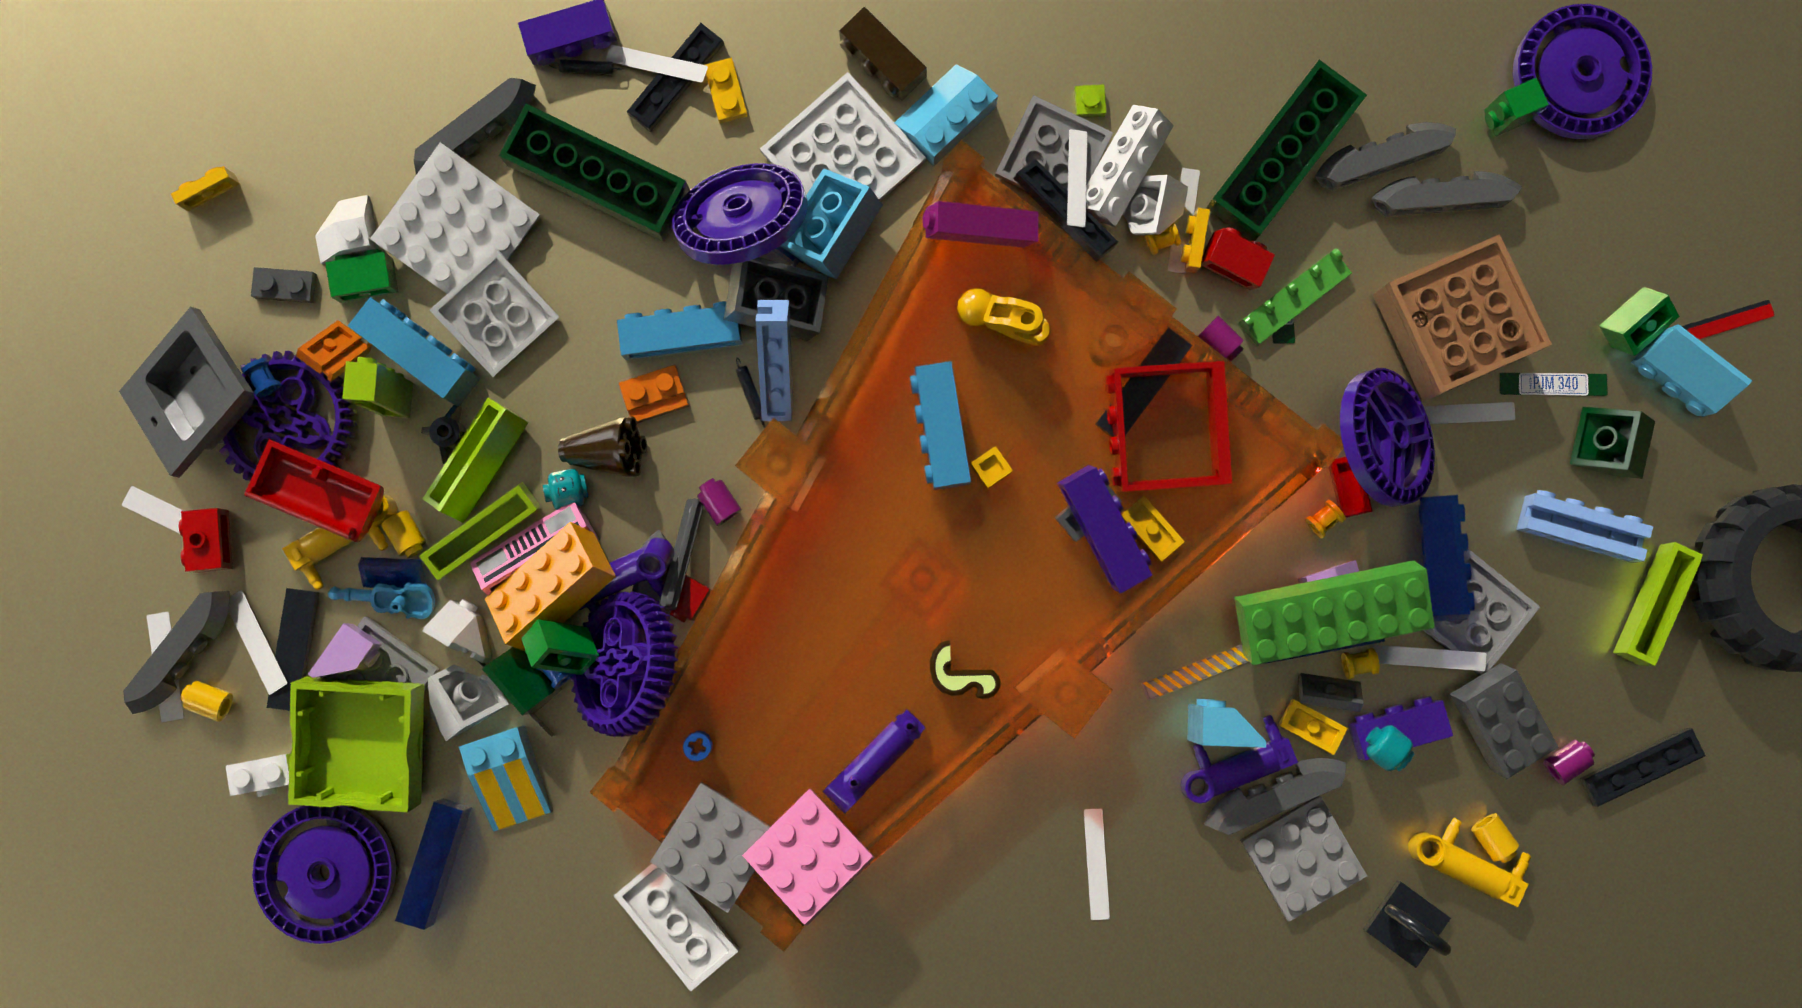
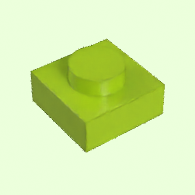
M1104 84L1075 86L1076 115L1081 118L1105 117L1106 100Z

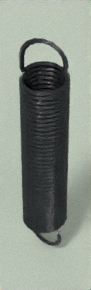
M561 59L560 64L558 62H550L548 64L552 68H558L559 72L612 75L613 69L624 70V68H614L611 61ZM557 63L558 67H553L550 64Z
M736 357L738 369L735 372L752 411L751 413L754 420L760 419L765 428V423L760 418V397L752 381L750 371L746 365L739 367L737 359L740 364L741 361Z

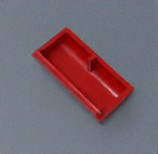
M269 439L244 496L348 540L360 542L367 535L383 500L384 488L379 484Z

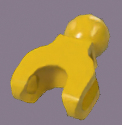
M971 288L964 292L958 300V315L964 323L970 326H982L985 324L988 329L998 331L1010 338L1032 345H1042L1050 336V325L1044 318L1041 308L1036 304L1018 298L1000 297L993 294L991 296L989 292L981 288ZM1042 327V332H1041L1039 335H1037V336H1031V335H1029V334H1035V333H1037V332L1040 330V328Z

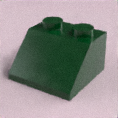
M1582 407L1570 464L1612 476L1643 479L1655 420L1642 411Z
M514 647L482 668L522 716L536 713L562 690L561 687L553 689L551 680L542 670L531 668L526 651Z

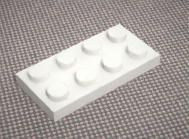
M654 864L648 866L614 895L690 991L739 951V948L692 890Z

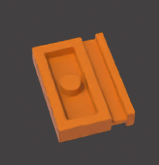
M337 320L300 346L296 357L319 374L323 372L328 376L327 380L331 382L345 372L346 361L357 362L358 357L368 355L372 344L369 342L365 344L361 341V336Z
M675 364L619 382L629 416L635 417L637 423L689 407Z

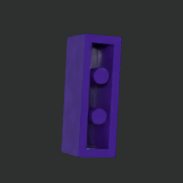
M593 0L518 22L527 56L533 65L545 66L550 62H554L555 59L564 56L569 58L577 57L585 50L592 48L604 49L609 47L612 42L617 41L609 10L604 0Z
M1425 696L1413 700L1414 705L1403 708L1402 704H1397L1384 708V714L1374 716L1373 712H1368L1355 716L1356 721L1348 723V728L1357 758L1365 761L1370 760L1366 753L1369 744L1366 742V738L1375 727L1380 729L1387 725L1396 727L1412 741L1413 747L1452 737L1453 733L1443 700H1432L1431 696Z

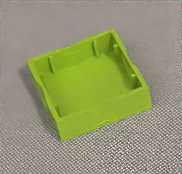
M304 677L291 682L290 728L292 733V752L289 760L288 805L318 807L348 805L365 810L407 813L419 806L422 794L424 684Z

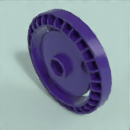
M1573 4L1560 7L1536 22L1523 37L1513 62L1515 87L1536 78L1535 57L1538 47L1548 33L1553 31L1555 35L1544 48L1538 65L1539 81L1544 91L1543 93L1546 98L1548 97L1555 104L1553 106L1548 101L1549 105L1533 118L1537 124L1546 130L1567 138L1592 139L1617 130L1634 117L1643 106L1652 82L1650 52L1637 28L1617 12L1592 4ZM1570 26L1571 29L1565 31L1564 27ZM1624 56L1628 64L1629 73L1624 71L1620 65V60ZM1578 67L1585 70L1586 76L1579 72ZM1626 84H1629L1628 90H1625ZM1617 99L1623 100L1615 112L1599 118H1578L1560 111V109L1580 115L1594 114L1605 110L1616 102Z
M767 163L740 165L718 172L692 188L676 207L672 218V228L680 248L692 259L714 265L741 263L771 252L792 237L806 217L808 199L801 180L789 169ZM694 228H697L702 236L694 233Z
M1376 368L1356 375L1344 391L1340 408L1341 438L1350 468L1365 492L1382 505L1395 507L1414 503L1426 493L1434 473L1435 450L1433 434L1424 406L1411 385L1401 375L1392 370Z
M348 805L334 807L300 806L278 819L265 833L257 848L253 862V887L263 913L284 934L308 943H333L361 932L382 913L394 888L396 862L390 839L384 829L372 816L362 809ZM330 819L343 823L341 828L317 826L307 829L295 836L287 844L282 854L278 855L287 837L300 825L310 820ZM350 828L358 833L356 837L348 832ZM365 841L373 858L375 873L371 893L364 906L359 909L357 903L363 897L370 879V862L362 845V842ZM276 862H279L277 873H275ZM321 865L328 867L330 873L328 879H324L321 876ZM276 881H284L286 883L288 892L284 899L294 910L310 918H332L334 924L312 923L295 914L282 899ZM349 911L352 917L345 921L342 914Z

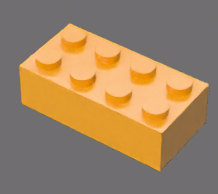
M569 522L492 591L485 600L504 643L525 651L522 637L537 619L564 623L611 582L616 575L594 532Z

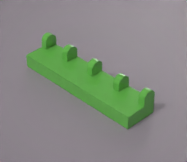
M1337 248L1239 322L1256 346L1352 274L1342 261L1343 255Z

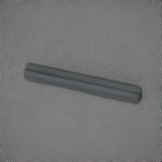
M696 498L688 499L685 504L674 546V558L669 565L659 603L660 606L665 607V610H676L678 607L704 507L699 499Z

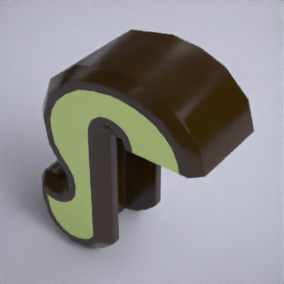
M950 640L941 642L933 650L930 658L931 677L935 686L942 693L958 696L963 695L973 687L977 688L975 695L979 699L991 698L998 693L1001 681L994 670L951 671Z

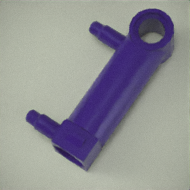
M653 538L647 542L645 547L609 562L616 577L579 610L587 607L591 613H594L595 605H600L598 603L599 600L644 580H647L653 590L661 597L664 583L660 577L664 575L674 558L675 551L673 546L663 538Z
M908 709L902 714L897 715V720L895 722L892 721L822 791L844 814L914 744L913 741L920 738L921 733L926 729Z
M1272 715L1263 717L1265 729L1270 738L1266 743V748L1254 747L1211 764L1203 745H1193L1200 770L1190 771L1181 779L1180 787L1184 796L1196 803H1206L1215 796L1298 763L1289 739L1281 736ZM1196 779H1202L1205 784L1204 791L1199 795H1194L1191 791V784Z

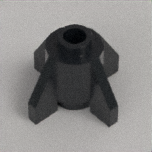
M453 405L444 417L437 418L430 427H422L421 430L422 434L430 435L433 443L439 446L443 464L446 463L466 432V428L460 423L462 410L460 406Z

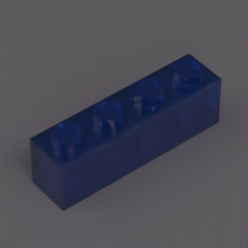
M1458 495L1422 497L1418 502L1423 564L1427 569L1434 622L1467 620L1470 611L1475 610L1473 592L1468 593L1467 581H1471L1472 574L1470 563H1465L1464 551H1468L1467 533L1461 532V522H1465L1464 504L1458 503Z
M444 798L433 802L395 921L422 930L434 925L472 807Z

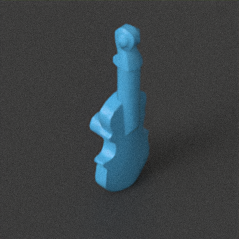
M407 582L403 588L381 583L377 584L373 590L353 588L340 590V588L333 586L328 591V596L333 600L344 599L345 601L371 602L373 609L378 613L389 612L393 614L401 611L406 615L407 619L410 617L425 619L430 616L435 607L434 592L424 583L411 584Z

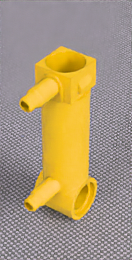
M385 494L382 500L384 509L380 515L375 517L368 532L380 551L388 549L389 546L379 525L396 514L398 509L395 500ZM318 527L283 547L282 550L294 570L303 572L314 589L320 590L324 585L314 566L319 561L351 543L352 540Z
M1453 818L1447 826L1442 839L1427 832H1417L1410 838L1408 851L1416 861L1496 900L1500 899L1515 907H1519L1529 885L1524 882L1523 877L1529 867L1531 855L1525 852L1521 853L1512 872H1508L1453 845L1462 824L1456 818ZM1431 841L1433 846L1432 852L1428 856H1424L1422 847L1424 843Z

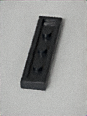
M700 22L671 58L705 65L709 63L724 45V41ZM658 73L627 110V114L651 132L693 81Z
M1036 159L1016 173L1013 179L1096 262L1116 247L1118 241L1087 210L1085 227L1067 225L1068 191Z
M1168 327L1139 366L1179 364L1193 345ZM1170 375L1129 378L1122 388L1125 435ZM1106 409L1095 425L1110 437H1114L1113 424H1108Z
M286 588L275 658L287 681V685L268 695L266 708L290 711L291 682L306 677L319 592Z
M1686 728L1580 778L1592 805L1599 807L1706 755L1693 729Z

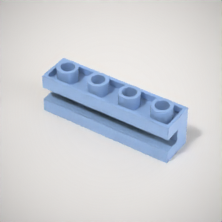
M758 300L756 337L762 421H792L794 396L789 300Z
M1537 490V493L1525 496L1516 530L1631 563L1645 561L1647 549L1642 548L1644 539L1651 538L1653 526L1643 524L1642 518L1632 515H1624V518L1613 515V510L1604 507H1595V510L1584 507L1585 502L1576 499L1558 500L1555 499L1556 494L1543 490Z

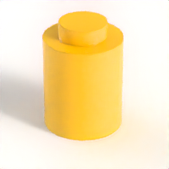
M408 510L396 513L382 522L381 526L399 556L406 555L407 558H412L424 550L422 546L426 543V540Z
M195 681L184 688L181 694V701L183 702L184 709L220 722L230 710L233 695L200 681Z
M1497 813L1482 818L1471 828L1473 834L1494 862L1501 861L1506 863L1518 854L1516 851L1519 847L1518 842Z

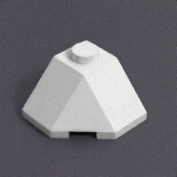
M1169 175L1144 176L1122 214L1128 222L1127 226L1134 235L1161 234L1183 215L1188 186Z
M365 195L341 200L336 204L315 235L322 265L325 262L335 261V257L339 255L357 257L364 255V252L367 250L379 249V245L370 239L376 231L370 196Z
M463 598L460 602L450 600L422 630L451 649L464 653L470 651L472 653L470 657L481 663H489L492 659L484 618L476 612L478 608L476 605Z
M452 665L428 678L430 714L446 741L471 729L509 704L503 693L488 676L481 675L479 677L465 672V668L457 665Z

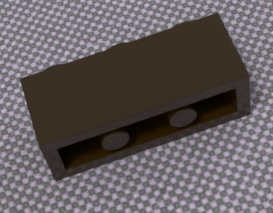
M865 7L839 30L841 48L849 56L855 55L862 62L860 65L869 76H877L883 82L881 84L882 88L891 97L896 95L903 101L927 77V67Z

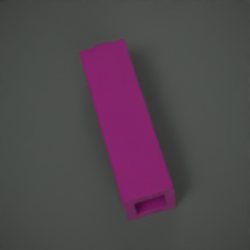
M937 201L926 207L923 214L922 223L926 229V238L1022 248L1038 242V211Z

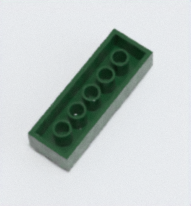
M1319 59L1206 208L1210 209L1212 213L1228 225L1241 232L1250 241H1256L1367 94Z
M527 103L499 154V157L507 166L663 242L672 227V218L676 207L690 191L686 180Z

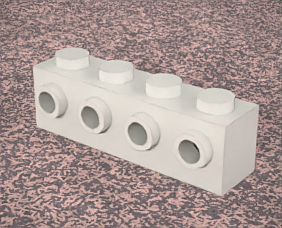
M1138 105L1131 107L1087 183L1086 210L1099 223L1116 227L1174 125L1159 109Z

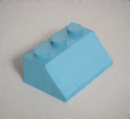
M956 64L894 123L934 167L996 108L998 95L978 75Z
M823 168L806 195L808 210L803 223L781 247L812 269L837 279L883 204L869 186Z
M1679 324L1665 329L1641 350L1631 362L1638 367V372L1641 375L1655 380L1662 386V390L1667 395L1678 398L1686 404V409L1689 412L1702 417L1717 413L1752 382L1750 378Z
M1197 699L1196 704H1188V741L1204 746L1266 748V740L1235 708L1226 707V701Z

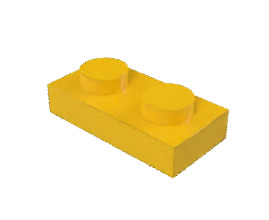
M732 58L705 64V66H708L706 76L719 123L747 117Z
M215 167L208 170L205 176L198 180L181 184L178 188L179 190L171 193V196L176 205L186 211H190L240 183L236 175L226 167Z
M1198 208L1193 216L1189 215L1186 233L1190 234L1189 245L1184 244L1181 255V262L1185 263L1184 271L1196 273L1201 268L1210 209Z
M1142 496L1122 514L1125 523L1129 522L1133 526L1138 538L1159 562H1162L1185 542L1145 496Z
M1291 699L1278 724L1281 728L1331 755L1336 753L1348 729L1295 699Z

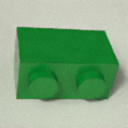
M1537 78L1504 91L1484 109L1485 122L1491 130L1493 129L1495 136L1528 123L1549 105Z
M380 249L367 250L364 252V255L357 257L339 255L335 257V261L325 262L330 295L340 303L398 292L393 258Z
M1643 287L1600 324L1599 327L1612 348L1636 356L1680 316L1668 294Z
M537 619L522 637L531 668L583 675L599 656L588 627Z

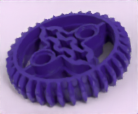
M273 351L272 358L268 354H262L261 358H267L269 361L268 368L271 372L286 369L299 372L297 375L283 380L281 388L276 391L274 397L267 395L259 398L254 394L252 406L260 407L261 410H264V413H257L250 407L241 417L246 424L259 429L253 445L257 458L260 460L269 439L292 449L295 448V445L306 449L315 450L328 444L324 452L317 459L338 467L334 460L336 458L342 460L346 458L341 453V450L343 448H352L349 443H346L347 437H355V434L349 431V427L357 425L356 421L349 419V416H354L357 413L355 409L348 408L353 403L342 399L344 386L341 385L344 379L338 376L330 382L327 380V375L323 372L319 374L297 358L291 351H285L284 355L281 352ZM242 373L248 385L251 387L253 384L250 378ZM312 376L324 385L332 397L335 408L333 435L327 420L320 415L310 412L316 399L315 387L311 382ZM297 387H301V396L294 400L292 396L293 391ZM273 404L278 405L275 409L272 408ZM287 404L297 409L293 410L291 408L286 407L285 405ZM286 417L292 424H284L278 418ZM235 424L219 442V444H225L219 452L222 455H229L225 462L229 465H235L234 472L238 474L243 473V479L250 481L257 464L252 462L243 452L237 438ZM313 428L314 430H316L317 433H319V436H313L309 434V432L305 429ZM274 431H275V432H278V433H281V434H284V435H286V436L283 437V436L274 434ZM294 433H298V437H294L292 435H294Z
M617 592L615 595H609L608 599H602L601 605H595L594 613L588 614V622H583V627L589 628L599 656L583 675L574 674L570 680L574 682L571 692L576 693L574 703L578 704L577 712L582 713V720L587 721L588 727H592L594 731L600 734H606V736L624 737L637 735L639 731H645L646 725H652L653 718L659 717V709L665 708V698L670 697L669 688L674 685L672 681L673 674L677 673L674 670L675 662L678 661L675 658V652L679 647L674 645L677 635L672 633L674 624L669 623L670 615L665 613V607L660 606L659 601L654 600L652 597L637 592Z

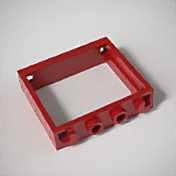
M1224 361L1122 367L1109 370V375L1105 376V390L1107 394H1111V406L1107 407V420L1109 425L1113 424L1114 437H1109V451L1111 455H1115V467L1111 468V481L1113 486H1117L1118 492L1232 484ZM1206 372L1212 476L1128 481L1121 378Z

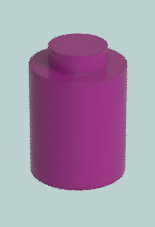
M1219 315L1197 336L1221 361H1224L1226 358L1232 361L1244 349L1240 345L1244 340Z
M712 478L699 487L701 492L697 497L717 526L727 522L742 510L722 480L715 481Z
M1573 740L1543 762L1550 775L1559 784L1564 786L1594 765L1593 757L1595 754L1586 742L1582 741L1580 743L1577 740Z

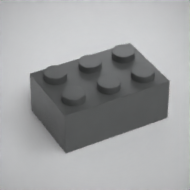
M761 257L735 263L732 265L723 320L756 328L758 300H789L791 337L809 341L818 335L821 330L829 276Z
M1500 663L1449 694L1490 770L1506 779L1559 748L1516 669Z

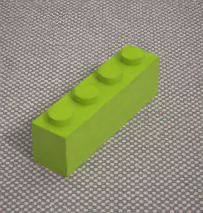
M358 357L357 362L346 361L342 399L380 416L410 418L413 382L405 379L404 374L396 373L395 369L386 368V364L377 363V359Z
M488 397L424 495L423 500L439 512L464 523L529 422Z
M521 482L424 551L419 557L434 577L439 580L535 512L541 505L526 485Z
M1676 542L1660 544L1613 651L1614 654L1640 666H1656L1703 554Z

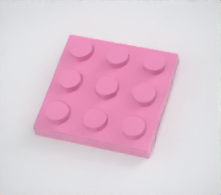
M811 789L742 855L806 926L875 859L871 852Z

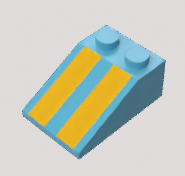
M525 726L516 727L459 746L468 778L493 832L552 812Z

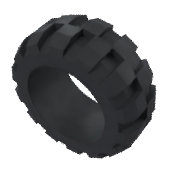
M1791 484L1755 490L1752 494L1736 497L1718 509L1715 522L1705 524L1694 546L1700 549L1703 555L1692 583H1697L1700 598L1693 599L1692 602L1700 621L1710 622L1715 628L1710 633L1711 637L1729 654H1740L1745 663L1765 670L1802 672V630L1792 633L1775 624L1759 606L1751 583V567L1755 552L1768 533L1779 525H1785L1802 533V485Z

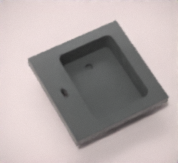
M190 307L119 391L169 475L178 478L184 474L204 449L212 450L219 444L252 406L254 401V392L201 310Z

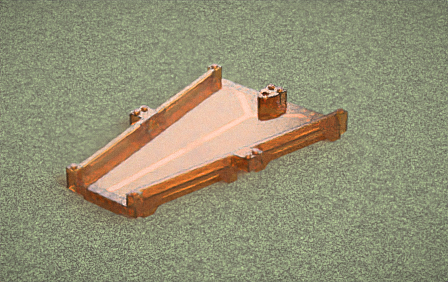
M960 140L943 161L942 171L914 220L911 230L797 435L773 418L735 464L739 471L761 487L765 493L675 656L678 659L674 666V670L677 673L673 674L672 681L674 685L669 688L670 697L664 700L665 708L659 709V717L653 718V724L646 725L645 731H639L637 735L630 736L615 765L607 769L589 793L614 812L621 809L662 843L701 782H704L769 826H772L811 789L875 857L870 863L872 864L1040 716L1044 715L1075 739L1113 691L1112 688L1095 676L1092 671L1270 513L1278 509L1322 469L1329 467L1344 448L1342 438L1325 424H1321L1316 428L1311 426L1172 317L1177 310L1176 307L1130 271L1123 278L1101 260L1096 262L1072 237L1039 211L1038 242L1025 248L926 238V229L922 223L923 214L926 207L937 201L1037 211L984 169L985 158L963 140ZM971 288H981L989 292L991 296L993 294L1000 297L1018 298L1036 304L1041 308L1044 318L1050 325V336L1042 345H1032L1010 338L998 331L988 329L985 324L982 326H970L964 323L958 315V300L964 292ZM1042 327L1040 328V330H1039L1037 333H1035V334H1029V335H1031V336H1037V335H1039V334L1042 332ZM1169 327L1193 345L1179 364L1212 361L1225 362L1232 484L1118 492L1117 486H1113L1111 481V468L1115 467V455H1111L1109 451L1110 436L1095 425L1111 404V394H1107L1105 390V376L1109 375V370L1113 368L1139 366ZM1110 333L1118 335L1121 345L1117 347L1110 346L1106 341V335ZM951 361L971 483L970 485L933 490V483L927 484L924 466L929 465L928 453L922 454L919 436L925 434L923 423L917 424L915 406L920 405L918 393L912 394L910 376L915 375L916 366ZM1206 372L1170 375L1125 435L1128 481L1212 476ZM1121 378L1122 388L1129 378ZM996 446L1013 472L987 489L970 463ZM820 457L826 461L797 512L791 509L817 459ZM1087 465L1097 467V469L1101 468L1109 480L1110 488L1122 501L1121 505L1124 512L1142 496H1145L1185 541L1167 558L1159 562L1139 538L1135 539L1139 550L1143 549L1151 560L1152 565L1149 566L1152 576L1123 593L1112 589L1086 537H1081L1077 542L1073 541L1055 519L1068 506L1057 482ZM950 640L951 671L994 670L1001 681L998 693L987 699L977 698L975 695L977 688L975 687L958 696L942 693L935 686L931 677L930 658L933 650L941 642ZM1061 648L1065 654L1020 693L1016 686ZM908 709L926 729L921 733L918 740L915 739L913 741L914 744L844 814L822 791L892 721L895 722L897 720V715L902 714ZM698 730L705 731L710 735L713 742L712 750L701 761L690 760L683 750L685 739L689 734ZM698 738L695 742L690 741V744L694 746L693 751L695 753H699L701 749L706 750V747L702 745L703 740L701 738ZM755 871L735 901V904L762 925L760 933L785 952L805 925Z

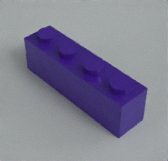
M1087 465L1057 482L1112 589L1123 593L1151 577L1152 573L1149 569V566L1152 565L1151 560L1143 549L1139 550L1135 539L1138 538L1137 533L1129 522L1125 523L1121 515L1124 509L1115 495L1111 496L1106 486L1110 485L1104 471L1101 468L1097 469V467Z

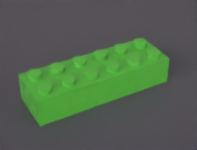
M1414 560L1234 597L1243 655L1252 665L1435 628L1427 569Z

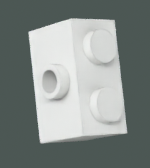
M291 753L225 766L230 796L257 791V797L276 794V787L289 785V760Z

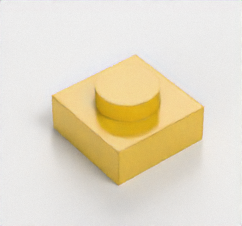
M996 446L970 463L987 489L1013 472Z

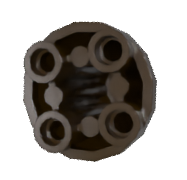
M633 416L620 417L568 435L565 439H561L558 445V454L562 462L625 477L640 475L641 456L647 451L645 436H640L636 418Z

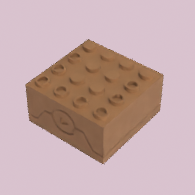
M1500 234L1393 280L1373 294L1422 402L1552 345Z

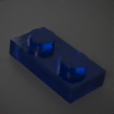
M361 557L358 563L363 587L374 588L377 584L381 583L395 585L399 588L405 587L407 582L411 584H425L422 561L418 559Z

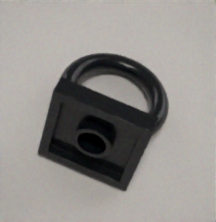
M1399 880L1394 884L1363 929L1415 968H1417L1430 948L1444 956L1451 953V946L1439 936L1451 918Z

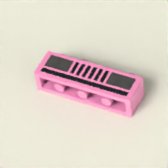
M575 502L563 506L470 562L481 590L489 595L569 522L594 532L597 540H599L583 510Z

